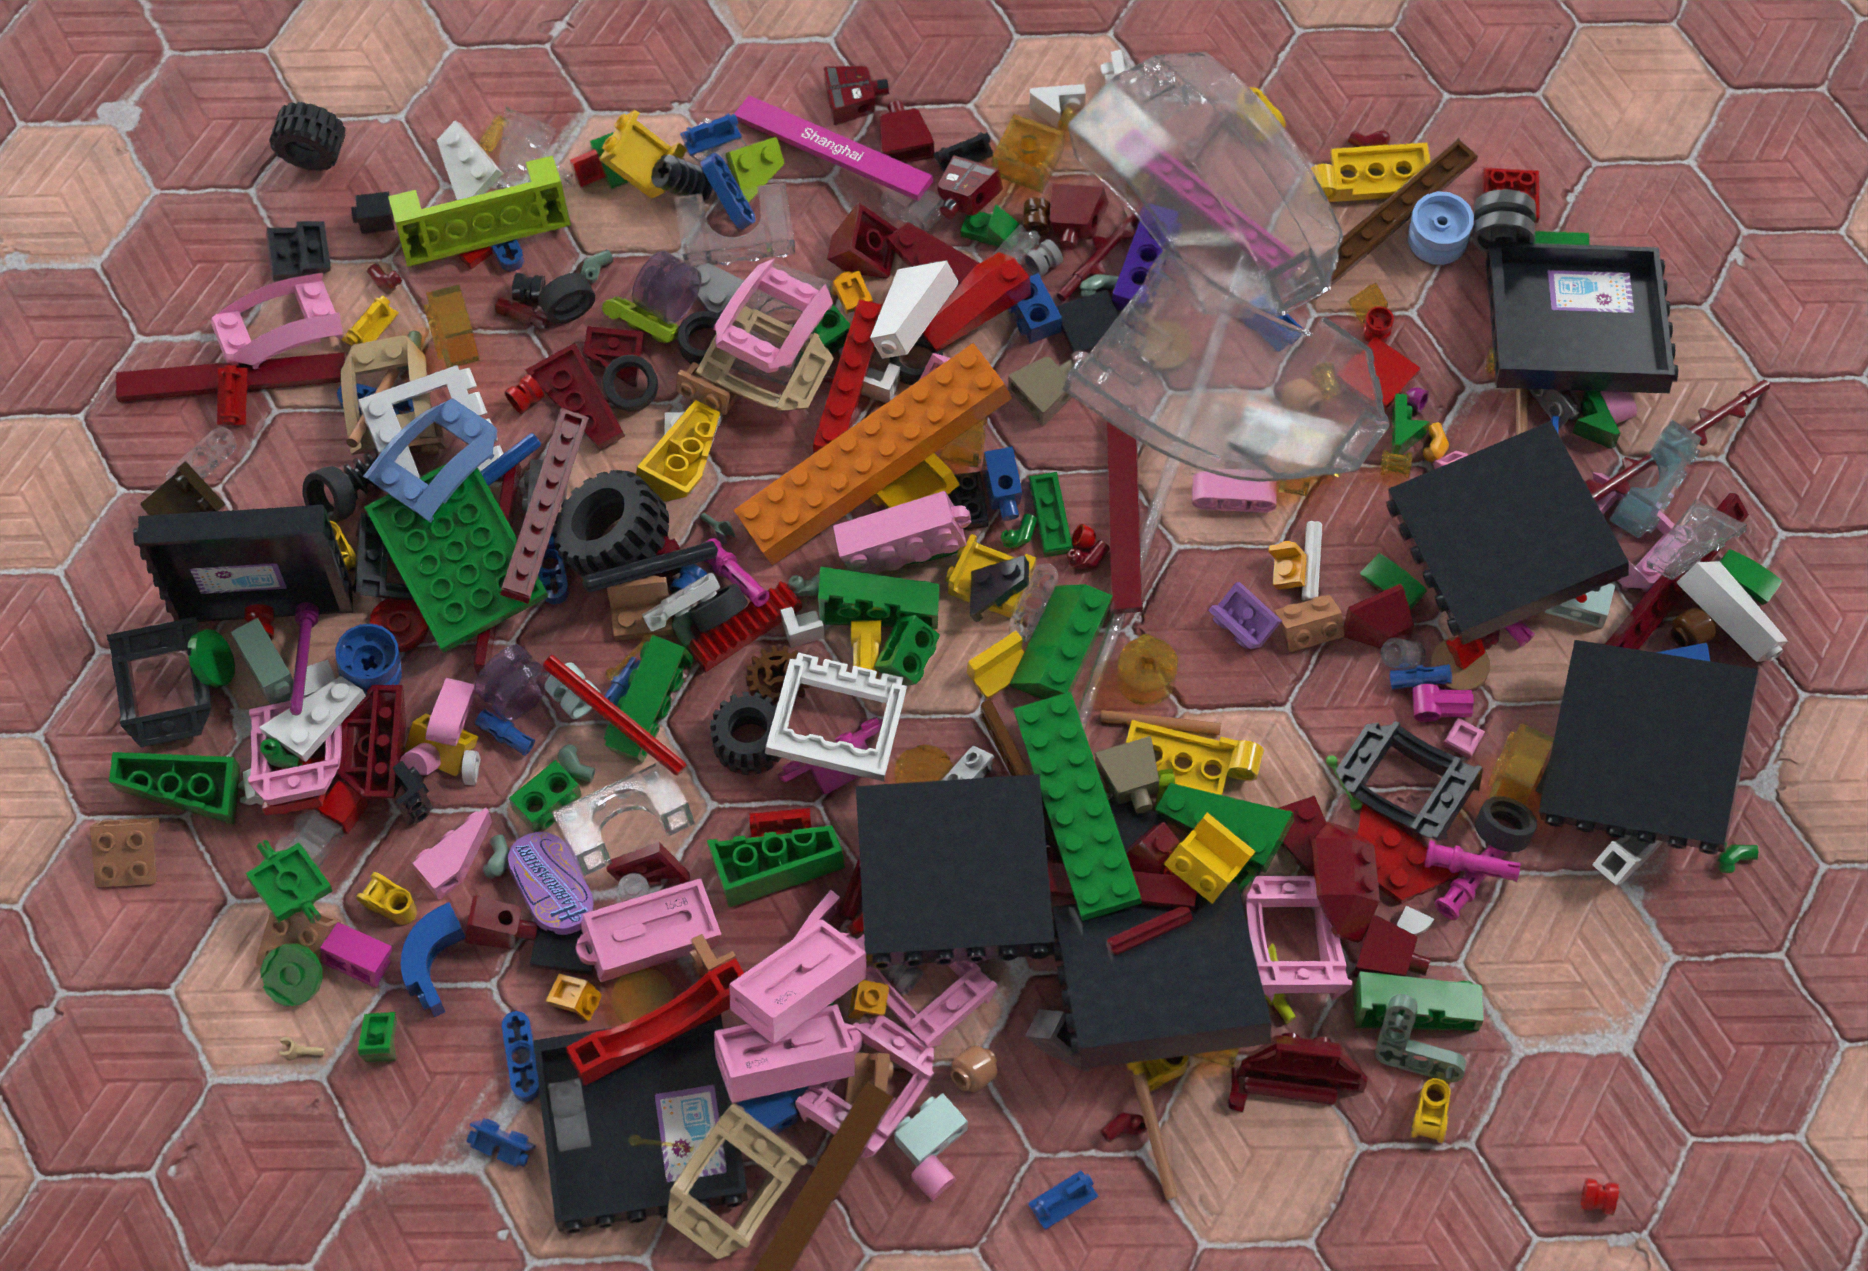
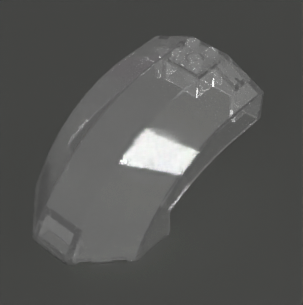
M1207 52L1163 54L1146 59L1144 62L1110 79L1068 124L1074 157L1102 180L1142 222L1168 257L1173 286L1203 314H1216V310H1228L1232 312V315H1255L1256 311H1269L1271 316H1284L1330 290L1331 276L1336 268L1339 256L1338 250L1344 236L1321 185L1295 142L1264 102L1245 83Z
M1166 248L1149 268L1144 284L1089 354L1084 352L1069 371L1063 387V391L1150 448L1194 468L1219 476L1246 481H1282L1357 472L1390 426L1388 415H1385L1379 376H1376L1373 363L1375 359L1370 347L1326 317H1322L1314 333L1279 319L1236 296Z

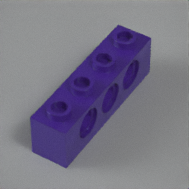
M1149 203L1146 204L1112 294V302L1116 310L1144 318L1147 308L1152 309L1156 298V292H1153L1155 285H1161L1165 273L1162 266L1164 262L1169 263L1172 256L1173 247L1170 246L1172 239L1177 241L1182 224H1178L1179 212Z

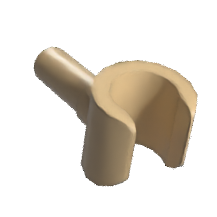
M289 1037L280 1039L283 1045L291 1046L287 1052L278 1051L286 1060H294L298 1055L304 1054L324 1056L325 1048L297 1045Z

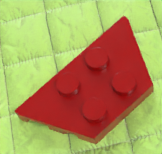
M1365 804L1362 806L1357 833L1375 846L1378 887L1399 904H1403L1414 899L1418 894L1430 892L1436 886L1449 880L1452 882L1459 877L1461 871L1452 873L1448 868L1433 865L1429 868L1424 867L1427 847Z

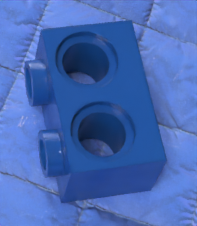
M1039 273L1029 276L1031 295L1028 297L1031 299H1023L1008 308V311L1010 313L1014 312L1017 318L1016 324L1022 336L1026 335L1030 344L1060 333L1062 327V316ZM1040 319L1042 322H1035L1033 320Z

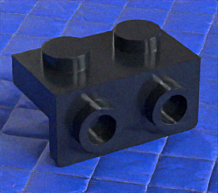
M401 761L392 768L406 793L396 799L395 803L405 822L410 826L414 822L419 823L426 819L434 808L427 796L429 790L423 783L422 776L414 766L408 769L404 762Z

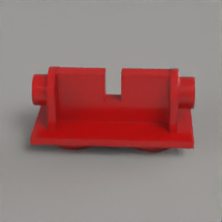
M225 365V368H218L217 425H246L247 368H236L235 365Z
M810 808L749 814L751 838L764 836V833L776 832L778 835L792 833V830L812 828Z

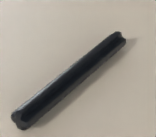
M708 541L585 575L582 584L586 592H594L716 558L718 548L713 541Z

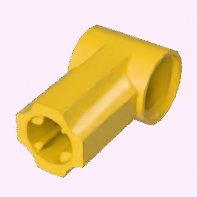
M851 620L853 666L877 671L876 677H878L879 671L874 666L879 657V647H881V620Z

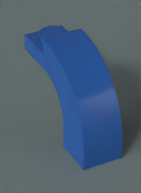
M450 902L430 911L416 923L405 940L401 954L402 977L410 997L417 994L423 1009L430 1008L434 1017L445 1013V1009L431 981L432 964L441 951L465 939L463 929Z

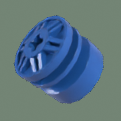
M360 624L348 629L339 638L335 648L339 677L342 676L361 688L365 694L372 685L400 684L402 668L399 648L395 637L390 631L375 624Z

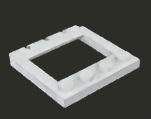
M456 365L359 399L360 409L378 455L402 430L392 406L394 404L447 386L451 398L480 417L488 414L480 393L468 394L469 390L477 387L470 368L459 370ZM500 445L493 447V454L495 456L492 460L487 459L478 467L479 471H482L503 455ZM407 446L394 462L420 478Z
M798 653L796 660L790 659L766 744L765 754L884 782L907 686L902 685L903 677L883 673L881 680L875 679L877 671L853 666L852 673L846 672L848 664L824 659L823 666L817 665L819 657ZM800 683L886 703L876 749L868 748L863 750L854 748L852 743L843 741L833 743L825 741L822 736L809 734L808 736L795 734L792 729H788Z

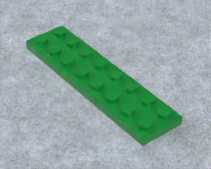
M1064 693L1014 708V714L1034 775L1040 774L1042 800L1082 921L1141 904V896L1072 693Z

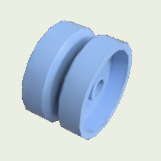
M1434 192L1421 198L1413 209L1408 229V244L1411 251L1419 259L1438 265L1455 262L1463 256L1468 247L1474 225V214L1470 205L1460 196L1450 192Z

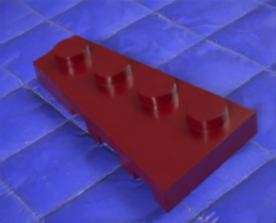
M575 343L525 369L526 373L536 380L541 389L560 409L563 408L589 417L584 434L600 450L625 437L623 430Z

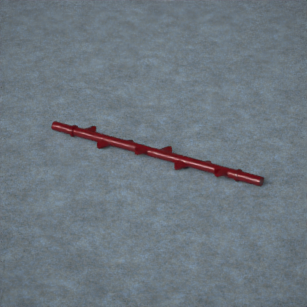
M1225 109L1210 126L1205 128V132L1201 136L1188 137L1186 141L1190 148L1178 160V163L1187 170L1198 169L1199 163L1195 158L1213 139L1218 137V133L1233 118V113ZM1157 184L1138 205H1126L1124 207L1127 217L1109 237L1094 236L1092 238L1096 251L1078 271L1072 274V278L1056 294L1061 301L1065 302L1089 275L1105 274L1101 261L1121 239L1134 238L1136 232L1133 226L1141 219L1147 203L1165 207L1169 204L1164 193L1166 190Z
M1762 380L1748 390L1741 391L1736 398L1716 411L1700 408L1698 413L1701 420L1680 434L1668 429L1663 430L1662 435L1665 444L1639 461L1627 457L1623 458L1622 463L1625 470L1607 482L1600 484L1591 479L1586 480L1585 483L1594 500L1597 502L1613 491L1627 497L1631 494L1629 480L1652 465L1663 468L1670 467L1668 455L1689 441L1702 446L1706 445L1708 442L1705 431L1729 415L1742 419L1746 417L1743 406L1751 404L1753 399L1769 390V382Z

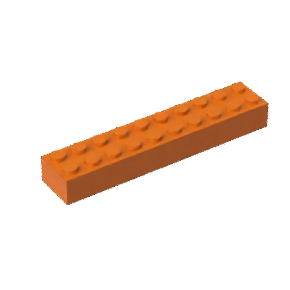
M973 342L734 509V512L773 566L1007 403L1012 397L1005 383Z

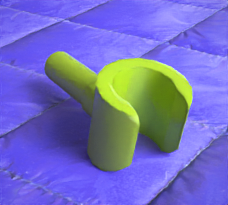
M1172 769L1158 771L1159 788L1155 810L1166 791L1165 787H1168L1170 783L1175 784V776Z

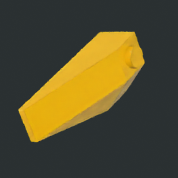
M695 400L637 466L636 476H640L663 502L687 497L701 481L720 412Z

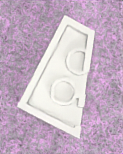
M454 120L437 139L457 200L486 193L503 174L467 130Z
M340 676L303 700V709L300 715H292L289 708L259 728L264 735L277 740L282 747L306 762L366 695L361 688Z

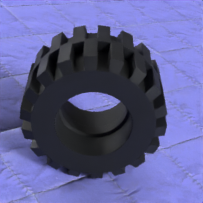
M292 102L282 106L281 110H279L269 143L271 144V149L276 152L275 154L295 167L311 171L328 170L338 160L346 135V128L343 126V122L336 118L335 114L323 107L311 103Z
M742 692L743 697H737L734 694L730 696V702L724 700L720 703V710L715 709L713 720L710 722L712 746L716 757L720 758V763L724 767L729 764L730 771L736 773L740 769L742 770V775H749V771L755 770L756 775L762 773L761 768L765 767L767 770L773 768L772 761L778 763L782 758L765 754L777 705H773V700L768 696L763 700L760 693L755 692L754 696H749V692ZM746 724L758 725L766 731L762 738L752 743H742L732 737L737 728Z

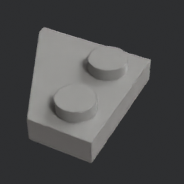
M708 262L683 275V281L705 311H712L720 315L744 282V280ZM759 289L755 291L748 301L759 296Z

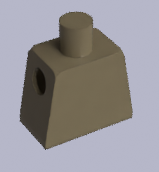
M1044 357L1008 375V390L1041 426H1044L1072 398L1074 384L1071 379L1079 374V369L1072 360H1068L1061 366H1058L1050 357Z
M1151 736L1095 753V764L1098 772L1116 803L1122 804L1132 801L1136 813H1144L1153 808L1149 795L1158 792L1159 777Z

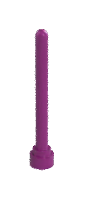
M309 602L299 604L295 611V621L300 627L290 712L295 716L302 713L311 629L319 621V608Z

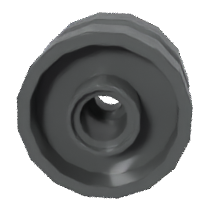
M1504 189L1484 193L1476 199L1473 210L1475 223L1473 225L1472 239L1474 245L1480 250L1487 252L1489 242H1511L1514 244L1535 242L1534 221L1536 219L1535 200L1528 194Z

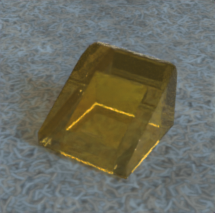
M1377 283L1369 285L1348 300L1361 324L1365 323L1366 314L1371 308L1376 306L1388 308V302Z

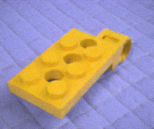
M1428 143L1331 149L1332 165L1318 164L1308 170L1311 198L1313 201L1321 203L1389 198L1431 162ZM1406 167L1410 170V173L1400 174L1396 171V168ZM1375 168L1379 169L1383 174L1381 176H1373L1368 171ZM1349 170L1352 171L1355 174V176L1352 178H1346L1342 176L1341 172Z
M1135 720L1131 721L1126 743L1151 736L1153 749L1162 755L1161 760L1156 762L1157 771L1172 769L1175 776V784L1222 795L1226 777L1244 781H1254L1258 778L1264 748L1255 742L1247 740L1238 741L1225 737H1220V741ZM1185 757L1190 760L1192 765L1187 769H1180L1176 766L1175 760ZM1213 764L1220 768L1221 773L1217 776H1210L1205 772L1204 768L1207 765Z

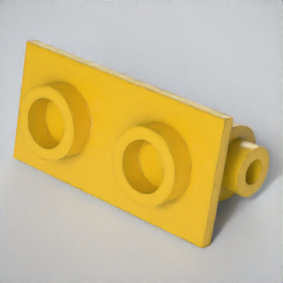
M385 296L375 298L371 306L352 328L347 331L342 341L351 347L355 344L376 341L398 316L399 312L388 306L390 301Z

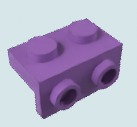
M1236 582L1218 605H1212L1209 609V612L1214 615V622L1223 629H1229L1235 635V641L1246 649L1261 648L1282 622L1278 616L1240 582Z

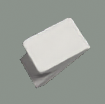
M1085 84L1030 88L1029 107L1049 123L1060 128V111L1085 109Z

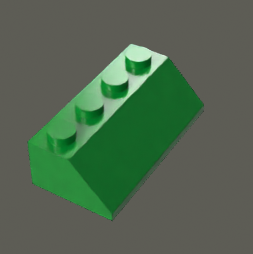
M1086 584L1056 586L1010 682V686L1042 700L1068 692L1072 693L1108 616L1113 595Z

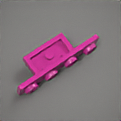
M877 717L869 719L861 724V730L853 734L851 731L845 732L836 737L835 741L836 743L839 741L852 743L854 748L867 750L868 746L865 739L880 732L883 719L878 720ZM794 760L782 766L783 771L777 774L780 781L787 782L810 769L824 795L859 777L858 775Z

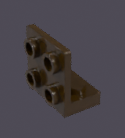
M185 461L177 467L175 474L142 501L140 506L148 515L223 511L226 504Z

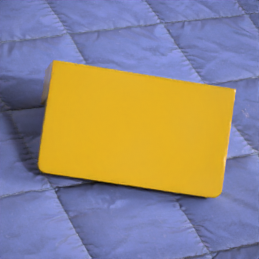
M1017 631L1012 632L968 661L966 673L987 699L1010 685L1025 653L1022 650L1023 639Z
M425 713L412 722L404 753H407L421 743H429L440 754L441 766L437 769L453 776L458 775L465 751L475 748L478 736L462 729L456 746L427 740L426 732L431 715Z

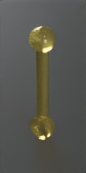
M644 635L642 642L616 667L608 668L606 670L607 679L611 681L613 677H618V672L629 662L631 657H635L641 651L643 644L646 641H650L652 635Z
M632 1135L629 1139L630 1145L634 1147L640 1144L681 1147L685 1152H691L695 1148L694 1145L688 1148L685 1146V1143L678 1144L641 1139L638 1135Z

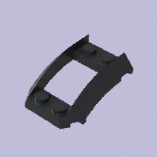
M361 513L355 535L357 536L355 583L352 587L354 593L387 599L414 600L406 584L386 582L388 550L371 518L367 517V514Z
M197 617L107 635L117 688L120 725L140 747H149L202 735L212 709L209 685H204L196 677L191 666L195 705L140 717L131 661L187 650L188 656L192 655L191 648L188 649V642L192 635L199 632Z
M1394 721L1392 725L1380 726L1379 723L1366 724L1336 769V773L1348 792L1372 810L1405 828L1440 841L1449 839L1447 831L1473 790L1479 792L1483 768L1479 765L1474 767L1464 763L1461 758L1426 743L1401 727L1399 722ZM1391 746L1416 763L1442 776V779L1418 815L1395 805L1365 786Z

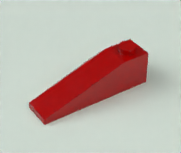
M1000 252L994 254L971 270L950 294L922 334L936 352L1030 296L1029 275L1014 257Z

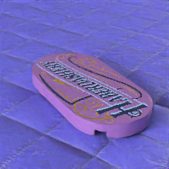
M534 832L519 838L512 845L508 854L509 870L534 921L540 928L546 931L547 929L555 931V934H570L580 930L583 914L594 909L593 896L566 843L558 836L546 832Z

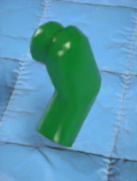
M1024 514L1019 529L1015 531L1010 529L1009 532L1006 529L1002 532L1000 539L1006 548L1015 549L1029 543L1037 518L1031 514Z
M273 738L264 740L260 745L261 753L272 766L288 769L303 765L302 759L296 755L288 754L282 745Z
M1729 845L1726 848V853L1722 852L1718 855L1719 871L1722 873H1733L1735 871V863L1739 860H1757L1758 846Z

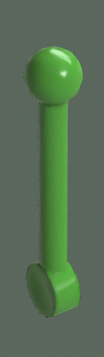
M1333 755L1328 756L1326 764L1333 768L1351 801L1350 808L1353 811L1361 810L1362 802L1348 792L1336 773L1338 768L1337 758Z

